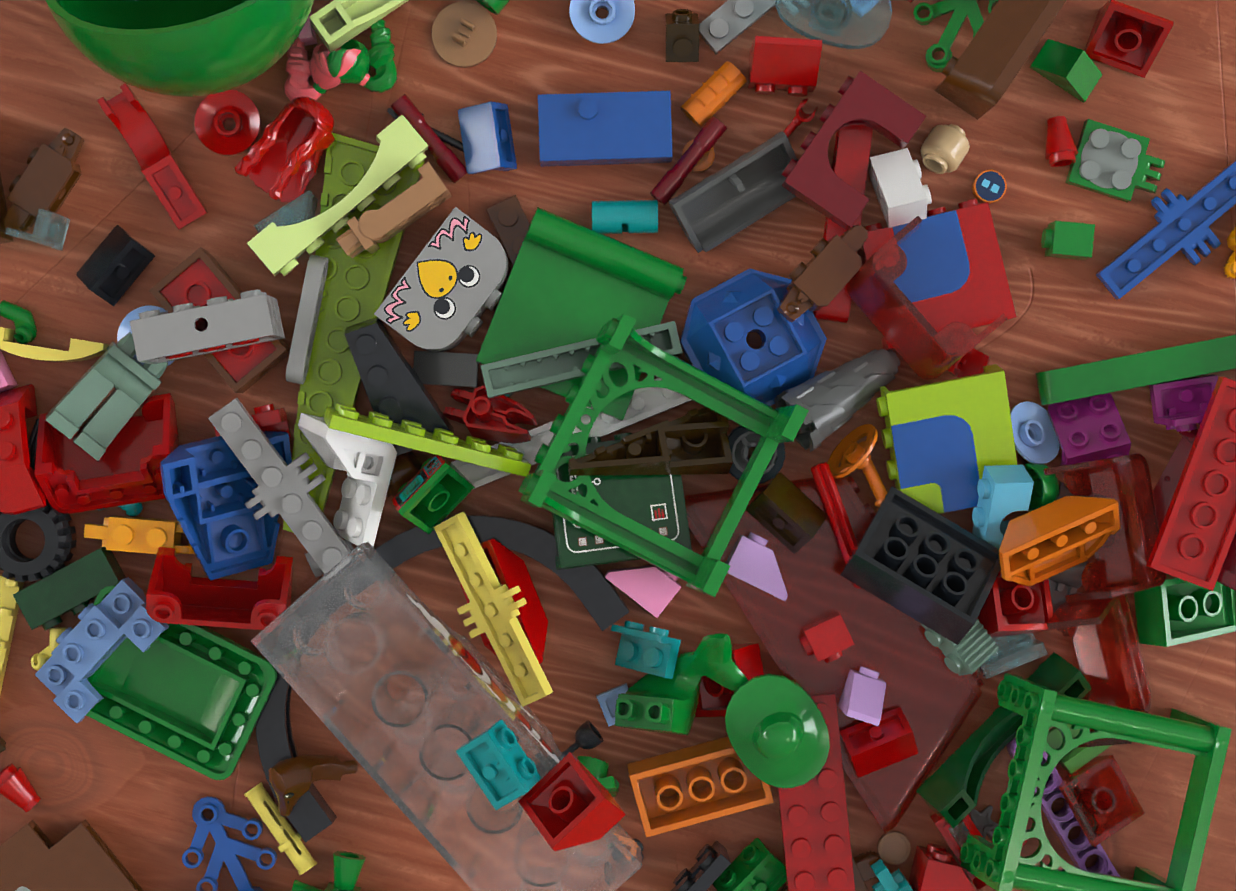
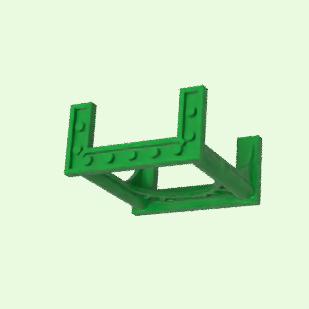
M624 313L617 319L612 318L611 321H608L601 328L596 338V342L600 343V346L595 355L589 353L580 370L585 375L580 385L574 383L565 399L569 406L564 416L558 413L549 431L554 433L549 445L544 443L541 445L534 459V462L538 463L535 472L527 474L518 492L523 494L520 501L532 507H542L686 581L687 587L715 597L730 568V565L720 561L751 497L778 444L794 441L809 410L797 404L773 409L652 345L633 329L637 319ZM613 363L621 364L626 370L627 382L622 387L616 386L609 377V368ZM633 365L640 368L637 372L647 374L644 380H635ZM654 376L660 378L661 381L654 380ZM601 377L603 383L609 389L604 398H599L596 394V390L600 392L602 388ZM648 387L675 391L761 436L702 555L614 510L596 491L589 475L578 476L569 482H562L556 477L557 469L573 458L572 456L561 457L562 453H566L571 449V446L568 445L570 443L577 444L578 452L574 456L575 459L585 456L589 433L596 418L611 401L624 393ZM588 402H590L592 409L586 408ZM583 415H588L590 417L589 424H583L581 422V417ZM575 427L581 430V432L572 434ZM581 483L587 489L585 497L578 491H576V494L569 492L570 489L578 487ZM594 499L597 503V506L592 504L590 501Z
M1005 673L1004 679L999 683L997 689L998 705L1023 716V721L1016 732L1015 741L1017 747L1014 759L1010 761L1008 766L1009 782L1007 791L1001 797V817L999 825L993 832V844L981 836L968 834L966 843L962 845L960 850L961 866L995 891H1012V889L1022 891H1195L1232 729L1186 711L1173 708L1169 718L1057 694V691L1021 676ZM1067 724H1071V729L1073 730L1080 729L1079 734L1075 738H1072ZM1050 727L1058 728L1062 735V745L1057 749L1051 748L1046 741ZM1116 738L1195 755L1167 880L1151 870L1141 867H1135L1133 880L1086 871L1070 865L1053 849L1042 823V796L1046 782L1054 767L1072 749L1095 739ZM1046 752L1048 754L1047 761L1041 765L1043 753ZM1032 818V827L1026 830L1028 819ZM1029 838H1037L1039 841L1037 850L1029 856H1020L1023 842ZM1045 854L1049 855V865H1045L1041 861Z

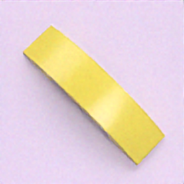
M0 327L1 350L35 360L51 362L88 360L102 356L109 344L73 338L70 340L69 351L13 343L15 330Z

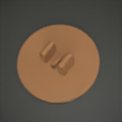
M468 1L455 2L446 6L435 18L432 26L433 45L439 56L447 63L456 67H473L485 61L493 52L497 42L496 24L490 13L482 6Z

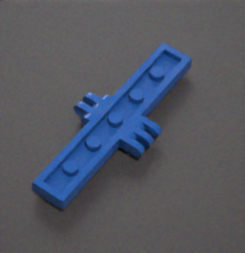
M1236 160L1188 200L1181 194L1176 197L1168 188L1161 192V196L1168 203L1167 205L1157 196L1151 200V204L1157 210L1154 218L1158 224L1096 274L1116 300L1123 297L1179 250H1181L1190 263L1196 266L1201 259L1194 249H1197L1203 257H1207L1211 251L1204 243L1205 240L1214 249L1221 245L1220 240L1208 226L1236 204Z

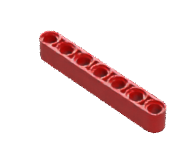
M849 125L836 131L832 170L842 181L865 196L873 129L865 125ZM862 212L860 213L856 221L853 223L851 228L854 225L857 226L858 224L859 226H861ZM825 217L823 238L827 241L835 235L841 237L846 232L844 228ZM854 276L826 307H822L819 311H814V316L817 320L847 323Z

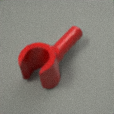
M808 98L803 99L796 109V116L783 131L787 137L803 122H810L814 118L818 107L810 114H806L802 110Z

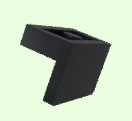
M116 225L76 275L89 290L112 306H115L153 260L155 255L132 238L122 227Z

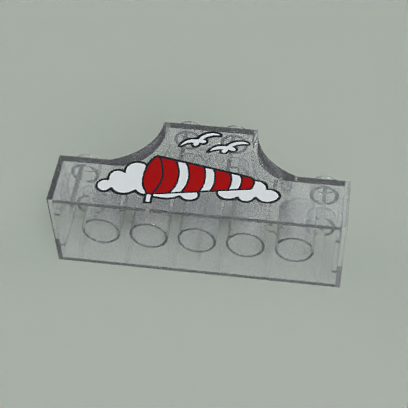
M368 541L353 549L251 640L254 646L473 891H615L643 866L641 848L619 823L613 826L600 840L554 851L518 801L524 795L498 810L494 809L456 753L460 746L488 730L495 722L503 720L506 726L514 732L517 742L527 757L535 763L541 779L564 756L556 745L552 733L527 705L521 706L515 691L467 637L458 634L437 617L413 593Z

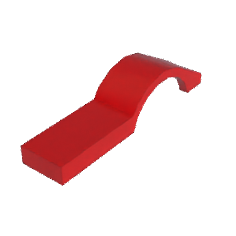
M125 83L120 86L123 92L108 101L101 97L97 102L128 143L141 167L142 173L179 230L208 212L172 156L157 126Z

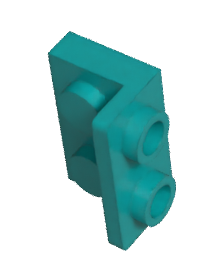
M625 620L624 627L612 624L611 631L622 633L615 665L673 679L681 640L668 637L669 630L650 626L649 632L643 631L644 624Z
M503 720L495 722L488 730L456 750V753L495 810L526 794L541 779L535 763L527 757L517 742L514 732L506 726Z

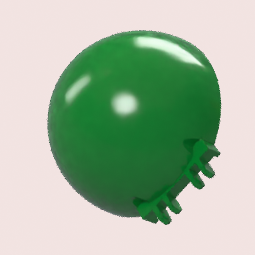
M45 0L55 21L64 34L85 57L100 69L136 88L151 93L176 97L205 96L228 91L255 79L267 71L292 46L302 31L314 3V0Z

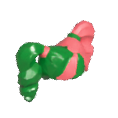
M380 19L371 26L370 50L354 39L349 40L332 52H329L324 43L313 48L310 61L307 60L308 50H305V42H301L299 37H297L287 51L286 72L289 75L284 84L285 94L291 102L293 99L301 96L318 100L328 89L334 88L341 83L359 84L371 92L383 93L392 89L397 81V70L393 60L395 45L390 42L391 30L386 28L385 21ZM370 66L376 71L374 77H370L368 74ZM310 76H312L314 81L313 86L309 85Z

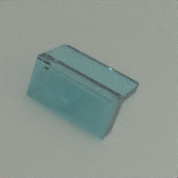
M39 208L32 234L11 228H6L5 234L62 251L71 219Z

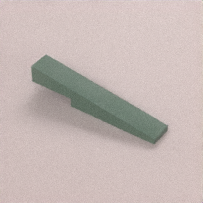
M675 321L635 330L649 343L675 357L682 355L683 352ZM596 338L480 365L488 398L582 378L585 373L580 370L589 353L592 355L596 354L600 343L596 342ZM613 363L610 366L609 371L622 369L624 367L619 363Z

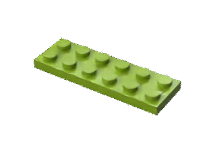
M336 403L335 408L327 406L323 420L330 429L524 477L527 474L529 475L531 464L523 458L524 454L518 452V449L512 446L498 444L497 449L492 448L491 445L486 444L485 440L473 436H467L466 441L460 440L459 437L454 436V432L441 428H434L433 433L428 432L425 428L421 427V424L409 420H402L401 425L396 424L389 419V416L369 411L368 416L360 415L355 407Z

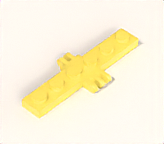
M461 512L433 527L470 600L469 603L457 608L459 615L470 612L471 617L463 620V623L466 627L475 622L477 628L469 632L471 639L484 632L486 633L522 707L553 693L516 617L521 614L518 608L527 604L525 597L516 602L512 597L521 592L519 585L510 590L506 584L500 585L465 512Z

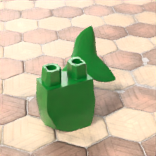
M723 633L707 635L703 637L694 652L679 654L673 679L646 674L630 687L626 693L618 694L615 708V726L688 736L697 709L702 676H706L732 691H736L740 685L748 681L746 676L732 661L730 636Z

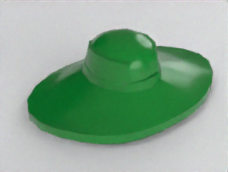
M765 674L751 678L740 685L732 695L726 709V732L734 750L750 772L763 782L778 788H794L804 785L818 775L827 761L830 749L828 727L823 714L812 697L799 684L785 676Z

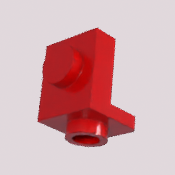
M958 337L954 344L951 342L947 344L940 358L943 360L941 367L958 378L983 373V366H987L990 361L989 356L974 349L969 343Z

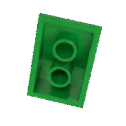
M1166 573L1133 579L1139 644L1169 647L1236 632L1235 590L1216 582L1213 591Z

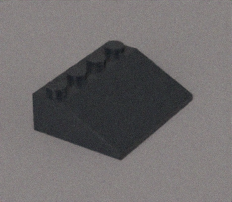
M891 486L840 575L958 645L974 626L1001 570L998 548Z

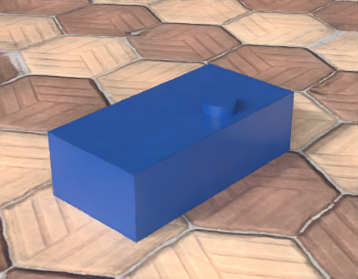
M671 91L538 95L541 167L671 163L673 158Z

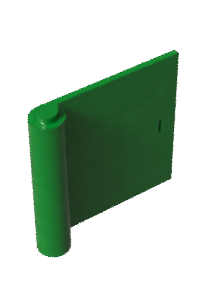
M537 207L476 362L484 365L597 338L604 324H607L612 318L617 319L624 313L637 319L633 326L634 330L659 325L669 300L673 297L674 293L680 295L687 280V276L682 275L684 268ZM633 366L635 369V380L638 381L641 372L637 371L640 368L637 366ZM625 368L609 371V377L616 386L622 387L627 382ZM583 377L539 388L566 398L574 383L580 385ZM601 377L602 388L600 392L596 390V394L599 398H604L609 389L605 386ZM635 390L624 393L611 401L601 413L623 421ZM588 402L586 407L592 409L590 402Z

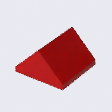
M1110 0L1098 11L1085 52L1090 59L1145 78L1171 31L1174 21L1115 0Z

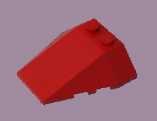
M32 384L0 393V512L8 515H17L46 506L45 494L34 475L35 470L30 467L26 419L37 416L35 388Z

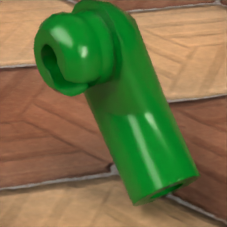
M3 300L0 303V316L14 322L16 329L15 340L20 344L32 342L37 335V328L32 313L29 310Z

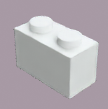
M908 148L869 157L870 180L888 228L926 219L927 205L932 203L931 193L927 184L922 185L920 180L922 178L920 164L917 159L912 160Z

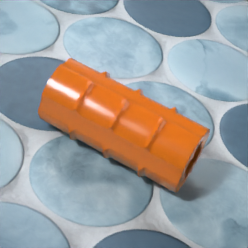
M726 61L717 71H714V74L706 82H702V86L694 94L690 95V98L680 109L693 124L701 128L722 106H725V103L733 95L737 94V91L747 82V79L734 64Z

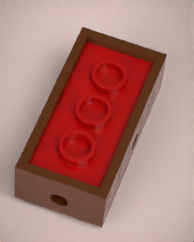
M201 247L149 290L168 313H172L173 306L193 303L194 306L200 305L202 307L207 306L206 300L227 296V299L237 300L241 299L240 293H242L241 289L209 251ZM283 339L203 355L235 393L243 394L286 358L290 353V348Z

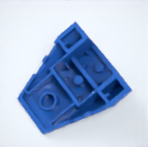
M263 431L286 464L291 463L289 433ZM222 436L179 445L160 462L164 495L209 580L272 563L280 524L277 522L279 513L272 518L267 513L256 520L253 514L263 507L261 503H257L250 509L245 506V503L255 496L252 490L258 485Z

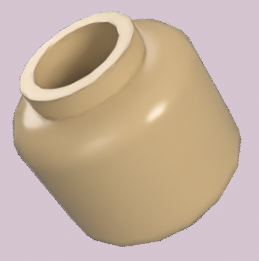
M954 124L937 125L932 129L921 146L920 152L923 164L930 171L937 174L951 173L957 170L967 155L970 145L964 130Z

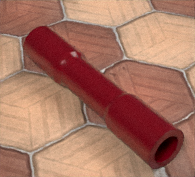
M406 94L390 106L398 117L403 115L428 144L427 149L453 183H456L467 174L463 163L450 148L446 147Z
M712 116L696 135L690 147L673 168L666 172L650 194L665 206L683 184L686 176L704 154L711 150L727 130V127L720 120Z

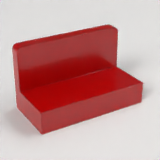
M901 707L883 713L879 726L861 722L839 731L858 778L919 753L914 733Z

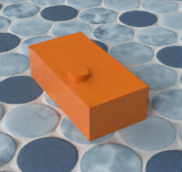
M728 736L627 764L646 838L774 803L770 785L749 771L737 755Z

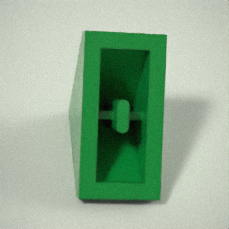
M1051 39L1046 40L1029 67L1083 103L1087 100L1103 75L1084 50Z

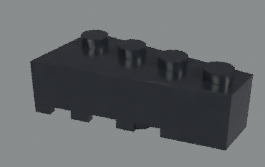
M378 317L346 327L344 334L373 412L387 415L393 423L400 425L402 420L419 423L422 425V428L432 433L434 428L454 432L453 426L443 415L438 404L424 387L419 376L407 362L402 351ZM393 444L397 451V456L415 450Z

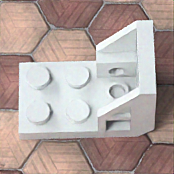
M301 413L298 427L325 465L333 469L347 471V478L344 480L341 488L342 500L340 508L335 513L333 520L334 528L345 540L360 548L373 550L397 451L393 444L330 429L323 420V417Z

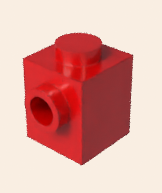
M837 611L801 628L804 637L799 639L807 657L813 655L818 662L824 660L825 663L835 661L843 656L842 650L855 645L841 614Z

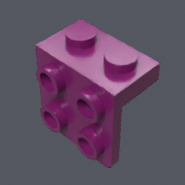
M1212 374L1149 385L1154 423L1166 425V430L1176 429L1177 432L1197 429L1196 423L1201 424L1218 376Z
M1111 393L1049 404L1047 413L1062 449L1060 469L1064 478L1071 476L1083 477L1092 471L1105 468L1112 470L1127 463L1131 441Z

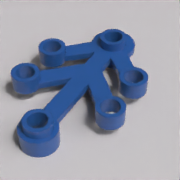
M207 796L201 798L196 802L192 810V817L197 824V828L190 848L182 855L183 864L187 868L193 869L202 863L204 859L202 849L209 832L216 844L205 876L198 882L196 891H204L202 888L203 882L211 883L212 891H217V879L223 862H225L238 891H264L260 887L252 886L238 855L256 861L259 868L267 870L276 863L277 853L272 848L262 849L230 838L224 826L240 830L246 839L254 840L263 831L262 822L256 818L246 819L226 812L223 802L216 797ZM205 808L213 811L214 817L212 819L204 817L203 810ZM255 824L258 828L257 834H250L247 831V825ZM188 853H196L198 855V862L193 863L189 861ZM264 853L271 855L272 862L269 864L264 863L261 860V855Z

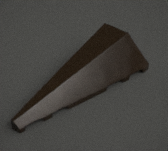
M706 407L700 410L695 408L688 411L685 416L670 422L668 420L623 437L620 442L608 447H604V445L598 447L593 453L575 459V457L569 459V476L728 474L733 464L727 436L729 429L728 419Z

